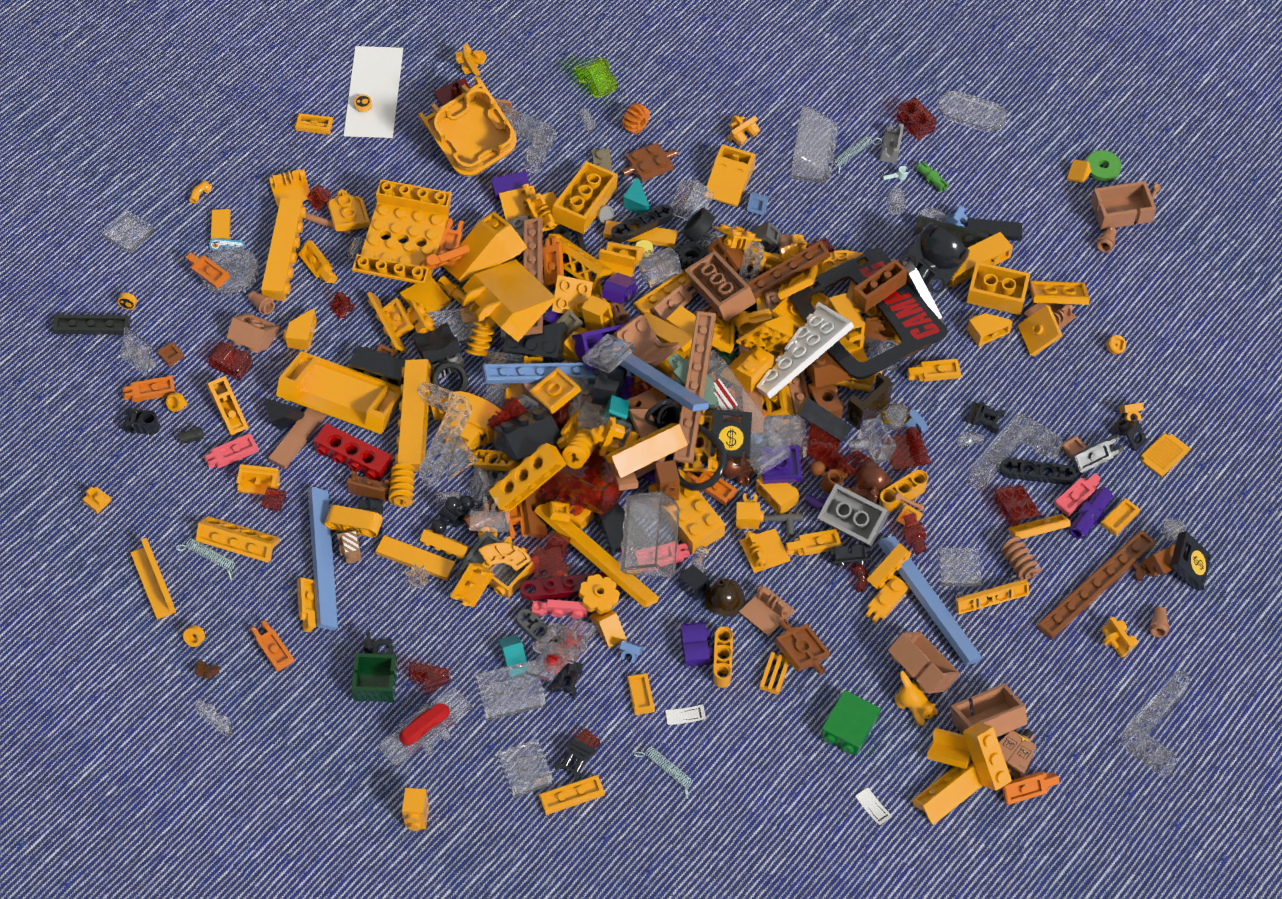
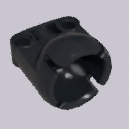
M930 222L925 225L905 253L899 258L898 262L903 265V259L905 257L910 258L928 291L940 293L967 260L970 250L947 230L938 227L934 222ZM934 280L940 281L941 287L939 290H935L932 287Z

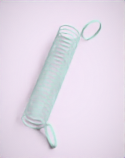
M871 140L870 143L868 141L866 146L864 144L860 147V150L858 148L857 152L854 151V154L851 153L849 156L850 159L852 158V155L855 156L857 153H859L868 145H870L873 141ZM841 160V162L839 163L840 165L838 166V167H839L838 174H840L841 163H842V162H843V164L845 163V162L842 161V160Z
M204 545L201 548L200 546L199 548L197 546L195 549V551L197 550V552L199 549H202L201 553L205 552V554L209 550V548H206V546L204 547ZM212 550L210 558L214 557L215 554L218 555V553H215V551L213 552ZM222 555L220 556L221 559L219 561L220 566L224 559L227 560V558H224V556L222 557ZM229 569V570H228L229 577H230V580H232L231 574H230V569Z
M653 750L648 755L646 754V756H648V758L650 757V759L654 756L655 758L657 757V759L659 757L661 758V756H659L660 753L658 751L654 752ZM635 752L634 756L643 757L645 753ZM636 753H642V754H644V755H642V756H637V755H635V754H636ZM672 766L668 770L667 768L665 769V772L669 773L670 776L673 775L674 779L679 780L681 778L679 776L676 777L678 773L680 774L678 772L679 768L676 767L675 769ZM685 787V794L688 799V788Z

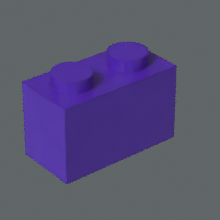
M617 272L605 281L601 297L622 305L636 295L638 279Z

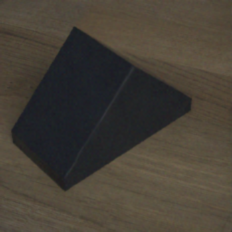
M266 398L264 400L270 421L279 430L302 419L305 415L295 406Z

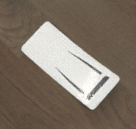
M703 704L665 711L668 725L706 719Z
M869 788L856 795L860 804L879 825L892 817Z

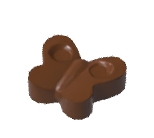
M1135 562L1132 569L1135 571L1136 581H1142L1146 575L1154 577L1143 562Z
M198 661L195 675L203 676L204 679H210L212 675L219 673L220 666H207L204 661Z

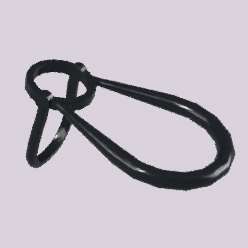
M664 399L646 412L645 422L661 429L663 428L662 417L664 413L671 408H678L681 412L682 406L674 399ZM668 404L659 411L657 422L649 420L653 412L661 406ZM700 424L698 430L719 451V466L713 476L702 483L686 481L680 475L677 467L680 486L690 491H702L715 485L723 476L727 466V451L724 443L714 433ZM673 453L668 455L669 461L673 460Z

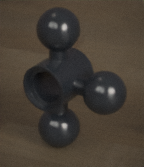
M464 495L460 499L454 496L448 497L440 511V516L443 519H436L432 522V531L443 534L447 529L448 523L454 528L460 526L464 521L463 517L466 516L463 510H471L474 506L473 498L468 495Z

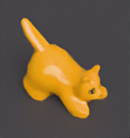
M900 671V679L904 686L895 695L896 705L900 709L909 708L916 723L923 726L925 719H931L937 715L938 710L934 707V703L928 701L924 691L920 689L919 683L910 681L904 671Z

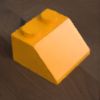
M759 347L742 352L720 373V376L752 393L766 372L773 369L774 355Z

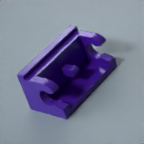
M526 171L491 178V187L495 200L499 199V193L522 188L524 184H529L530 186Z

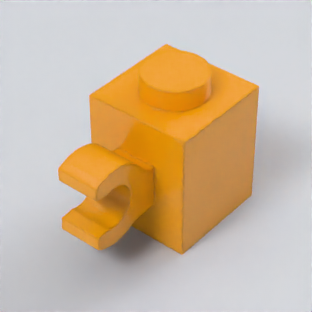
M744 493L742 502H737L736 529H759L760 522L764 520V510H760V503H757V494H754L753 500H748L746 493Z

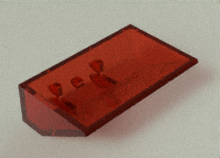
M556 446L561 456L566 447L560 449L559 446ZM597 447L581 468L574 469L566 465L539 487L541 492L546 493L540 499L545 503L550 502L555 495H557L556 500L559 502L565 499L571 501L570 504L575 507L572 508L570 514L574 516L581 514L585 508L603 516L615 507L624 490H618L606 457L599 455L600 449Z

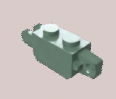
M675 353L668 359V363L674 370V381L685 387L689 359L685 360ZM707 375L703 399L709 402V408L716 409L719 407V401L713 393L715 392L714 381Z

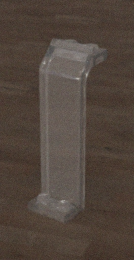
M712 350L707 375L714 382L720 379L738 405L730 410L714 383L715 392L713 393L718 398L719 407L711 410L712 412L713 410L752 412L750 458L746 460L757 476L761 477L762 474L786 458L791 457V450L787 444L784 445L724 359L715 350ZM723 416L722 422L741 423V417Z

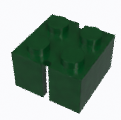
M355 653L351 687L353 701L394 702L398 670L396 655Z

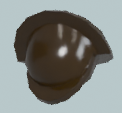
M719 579L716 584L710 587L704 601L710 612L723 617H732L739 614V611L744 607L745 597L742 588L735 580Z

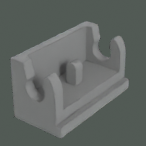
M891 123L888 125L879 161L897 164L904 124H899L897 130L892 129Z

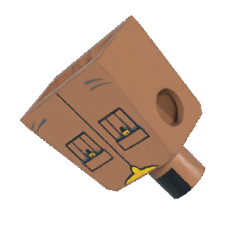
M1024 729L1021 735L1015 731H1010L999 742L1009 774L1016 779L1024 777L1037 747L1031 742L1035 735L1029 729Z

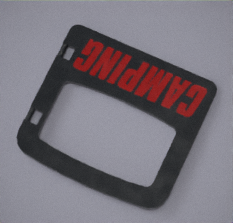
M873 248L863 253V255L817 276L814 284L817 283L819 286L814 289L806 287L792 294L791 302L806 324L808 315L815 312L809 297L844 279H850L858 285L890 263L891 260L882 249ZM863 259H865V260L867 261L866 263H864V264H862V265H859V264L857 263V262H859V261H861V260H863ZM906 280L905 285L875 305L896 332L901 341L899 345L866 362H858L839 341L826 351L849 376L855 379H866L944 339L947 336L948 330L913 286Z

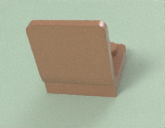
M637 315L613 334L619 347L624 348L652 367L660 364L681 347L678 342H661L644 315Z

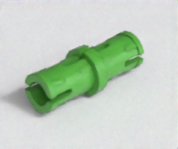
M924 161L918 164L916 170L926 178L928 183L933 184L940 192L947 189L949 184L938 175L939 173L936 170L931 169Z

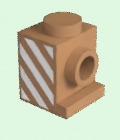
M357 530L337 534L340 554L345 556L346 563L352 564L362 560Z

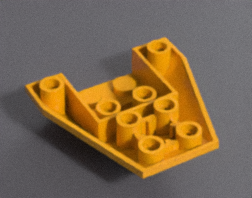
M493 211L480 220L460 244V247L468 245L470 252L462 259L457 260L455 267L443 265V268L459 282L471 278L476 273L495 267L520 255L527 246L511 224Z

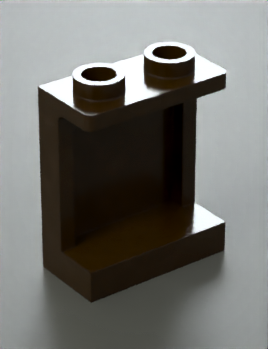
M878 373L876 375L874 391L865 400L861 401L855 395L849 398L846 421L860 431L881 412L884 406L890 404L893 388L890 378Z

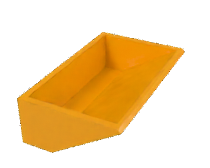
M516 259L474 274L462 287L467 293L463 298V306L470 305L469 311L475 312L477 321L480 322L485 317H488L484 323L485 327H490L496 323L517 342L556 300V297Z

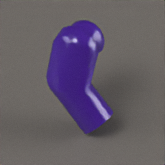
M807 494L804 502L817 510H822L829 494H826L822 499H817L811 494Z

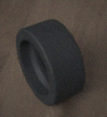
M705 207L701 208L689 219L682 233L690 241H698L710 229L715 221V216Z
M455 362L440 363L431 374L432 388L437 394L450 398L453 392L465 391L468 385L467 373L461 365ZM448 368L456 370L460 376L458 387L451 391L442 389L438 382L440 373Z

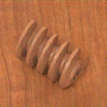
M1017 536L1008 540L1003 545L1001 553L1005 555V559L1009 562L1019 580H1028L1039 574L1042 568H1034L1038 562L1036 560L1031 561L1034 556L1032 554L1027 555L1030 550L1028 548L1023 549L1025 543H1018L1021 537Z

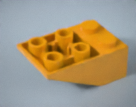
M722 144L715 159L704 197L737 207L755 168L756 154Z
M780 316L737 339L736 343L749 349L759 347L775 356L777 352L786 347L796 333L792 320Z

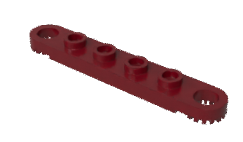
M628 570L636 577V574L633 571ZM604 572L526 580L520 585L519 592L524 600L527 599V601L578 596L581 584L586 582L589 576L596 574L601 575L602 578L608 576ZM616 584V590H623L618 584ZM529 587L535 590V592L527 593L524 589Z

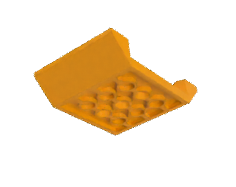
M381 179L376 193V208L361 255H356L352 271L425 285L430 281L433 269L429 270L428 267L420 266V263L428 255H436L439 252L449 218L452 192ZM383 235L390 236L388 240L381 239ZM406 238L408 242L400 243L399 240ZM425 242L426 245H424L423 247L417 246V243Z

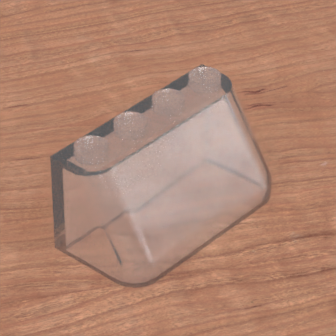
M802 105L793 155L791 179L826 184L827 177H831L832 166H829V163H833L834 160L832 149L835 150L837 139H834V136H838L839 125H836V121L810 106Z
M661 491L626 496L620 571L630 575L673 576L676 567L680 514L677 502Z

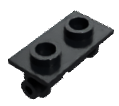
M865 544L851 545L852 553H848V546H834L830 549V556H834V559H830V562L835 563V566H846L847 562H855L856 565L866 564L867 560H872L871 557L867 556V553H870V546Z

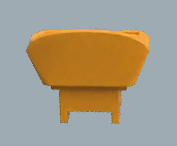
M462 391L451 393L447 411L449 425L443 432V439L446 440L444 446L448 449L453 444L469 452L467 455L469 459L471 453L478 450L480 446L485 447L487 443L494 442V427L504 422V414L496 405L474 394ZM486 433L484 439L481 440V435Z

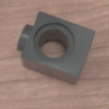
M769 221L753 228L752 232L756 234L755 237L762 240L756 241V247L767 251L779 245L781 231Z

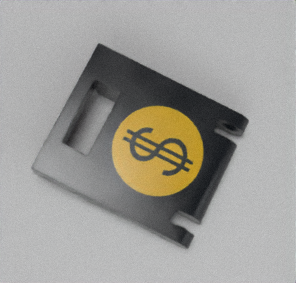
M713 410L712 433L724 443L727 458L741 459L742 451H745V459L750 458L752 412ZM723 416L741 417V423L722 422ZM712 442L710 457L715 456V449H717Z
M1187 531L1180 532L1177 536L1170 566L1194 589L1201 591L1205 586L1204 583L1206 582L1212 555ZM1188 546V549H1187V552H1186V556H1185V560H1184V559H1183V555H1184L1185 547Z

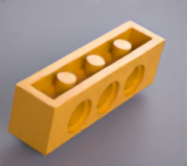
M548 443L542 444L531 456L523 459L517 468L510 470L505 478L497 481L494 487L489 490V493L500 510L510 512L567 464L556 446Z

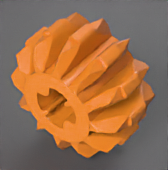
M638 103L630 105L622 120L623 127L631 133H641L643 128H646V124L649 123L650 110Z

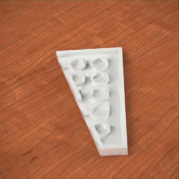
M818 302L815 306V312L809 314L806 318L807 323L797 330L784 348V354L777 357L775 360L776 365L773 369L768 370L757 384L758 391L769 399L777 394L779 390L854 328L853 323Z

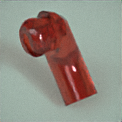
M858 563L851 567V572L858 577L855 590L863 593L868 583L866 579L869 575L865 566Z

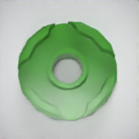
M1095 151L1087 158L1092 171L1089 176L1097 181L1108 182L1110 179H1116L1120 174L1121 161L1115 154L1109 151ZM1099 165H1106L1107 168H1102Z

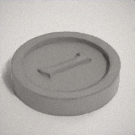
M607 205L600 207L597 213L598 220L606 224V220L611 221L614 216L613 209Z

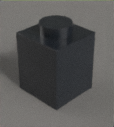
M694 565L684 569L678 576L680 588L695 601L710 590L709 578Z

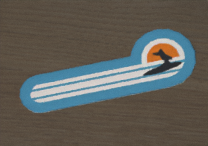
M213 238L209 242L210 249L218 251L221 247L242 249L245 246L244 242L239 240Z

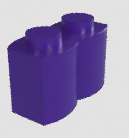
M705 622L681 624L680 634L685 667L709 665L710 658H713L712 646H708L707 640H710V630L705 627Z

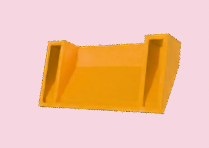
M303 351L296 356L279 377L276 396L286 401L297 403L382 434L389 425L402 398L400 386Z

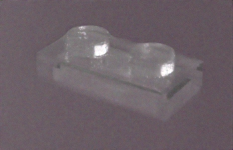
M200 699L195 704L197 713L226 738L233 732L229 718L224 714L220 716L211 703L208 702L206 704Z

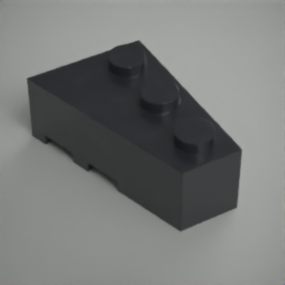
M565 322L543 325V333L524 335L519 342L506 333L503 351L507 356L524 358V356L543 358V361L562 363L563 343L567 337L568 326Z

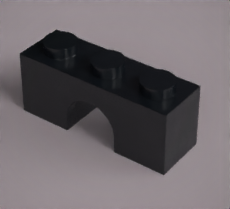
M605 359L603 365L599 366L598 375H595L594 384H591L589 395L592 396V404L607 406L611 395L618 397L619 388L623 387L626 380V368L611 359Z

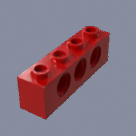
M327 423L314 439L317 453L322 456L326 455L336 463L344 464L355 472L359 471L369 479L381 482L393 466L391 454Z

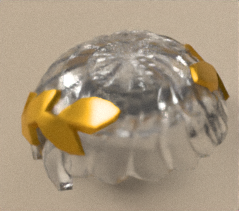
M888 404L881 410V422L887 429L892 431L903 430L906 428L905 424L910 420V412L903 404Z

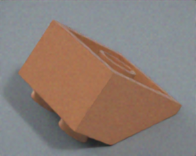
M248 313L232 317L226 338L232 340V343L235 345H244L248 347L249 351L259 353L268 349L280 332L281 326Z

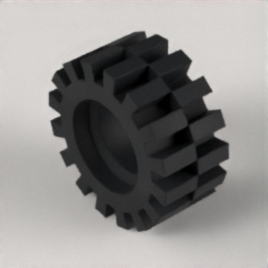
M690 240L687 241V244L682 242L675 251V266L679 267L680 271L684 269L685 272L686 268L707 256L708 249H706L705 245L702 246L700 242L696 244V241L690 243Z

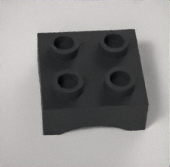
M447 322L429 333L412 335L422 359H428L431 364L461 352L458 339L453 335Z

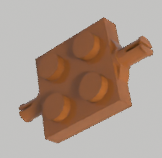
M656 142L626 154V160L630 167L622 169L621 173L623 177L633 173L639 177L641 182L673 170L670 158L678 156V152L676 149L665 152Z
M786 619L781 620L779 625L785 630V633L776 637L774 643L797 672L813 667L819 676L823 675L826 669L820 664V661L829 657L830 652L807 623L800 627H791Z

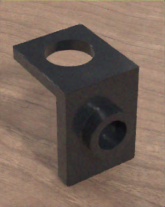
M1120 419L1109 430L1110 434L1127 436L1134 451H1137L1147 440L1137 421ZM1136 433H1139L1140 440L1138 443L1134 442V436Z
M370 630L366 631L367 640L363 641L365 653L380 654L377 648L380 645H387L389 650L385 654H394L391 638L371 641Z

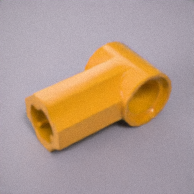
M769 308L751 313L743 310L733 317V321L741 335H745L754 328L772 320Z

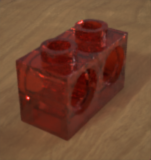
M916 97L899 105L898 121L904 124L910 134L914 135L918 140L935 131L937 119Z

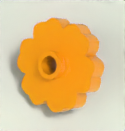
M599 574L589 576L587 581L581 584L578 596L583 599L582 606L589 612L596 610L598 614L609 613L619 600L620 592L615 589L616 583L609 577L602 578Z

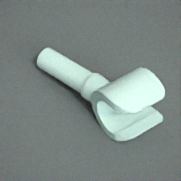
M900 166L898 172L883 176V180L891 178L905 180L909 173L905 172L907 167Z

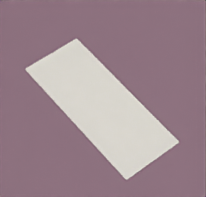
M355 46L344 136L393 138L403 48ZM359 95H368L372 101L371 109L366 112L357 111L354 106V99Z

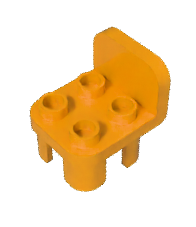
M479 76L474 78V85L470 89L465 84L462 85V94L441 108H438L435 103L431 105L432 113L425 117L422 112L418 114L419 121L425 129H428L453 169L464 177H473L511 154L516 146V133Z

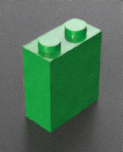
M844 690L822 728L821 738L826 743L834 744L844 752L857 756L877 722L881 708Z

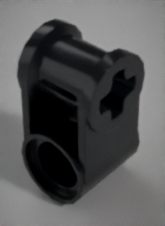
M134 408L126 409V418L121 424V429L125 432L154 435L161 429L154 411Z

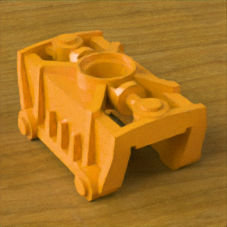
M701 415L699 424L703 425L705 419L709 418L708 430L712 432V415ZM698 430L697 438H702L704 445L701 448H695L694 457H696V461L693 463L692 468L691 463L681 462L683 472H715L719 466L717 449H715V456L710 457L711 441ZM703 451L708 457V469H705L700 461V458L703 457Z

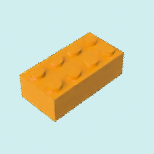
M586 161L554 203L552 209L553 219L558 224L584 234L597 217L600 207L604 206L616 191L618 174Z
M681 468L678 469L680 475L686 481L691 482ZM655 483L649 486L648 499L683 544H687L688 550L692 555L724 536L725 523L699 491H690L679 485V500L672 503H659Z

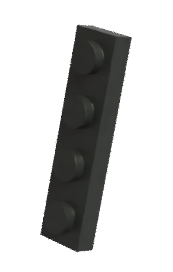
M918 215L914 233L919 234L925 225L934 222L938 227L944 228L955 236L967 248L989 236V233L923 215Z
M55 314L52 330L54 334L128 335L130 316Z

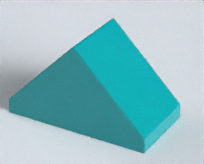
M637 178L623 197V208L640 215L649 211V203L640 180Z
M611 395L601 420L608 422L609 418L613 417L616 418V424H622L628 416L629 401Z
M518 635L499 639L498 643L509 676L528 671L529 668L523 644Z

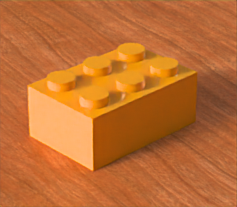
M976 261L966 303L1021 315L1030 273Z

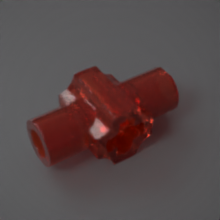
M915 513L903 516L906 525L903 528V532L908 545L912 544L915 554L927 551L924 541L927 539V535L922 522L918 523Z

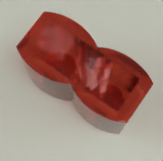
M219 342L207 358L209 366L241 381L253 365L252 357L247 351L237 350L228 342Z

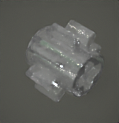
M1169 517L1163 522L1164 528L1162 532L1169 541L1177 540L1178 533L1187 530L1185 524L1179 518L1172 519Z
M414 564L411 568L412 570L408 569L405 574L408 575V578L405 582L411 585V589L418 587L421 590L424 584L427 585L430 582L427 579L430 572L424 569V565L417 568V565Z

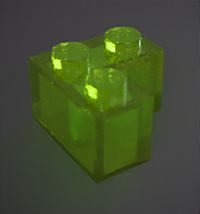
M604 57L588 58L573 67L579 82L588 84L594 98H602L618 89L617 80L611 74L610 65Z

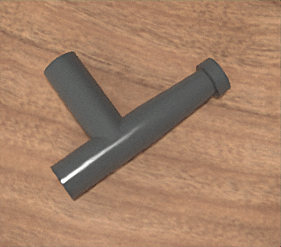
M803 513L764 515V522H786L787 537L791 538L795 536L793 521H803Z

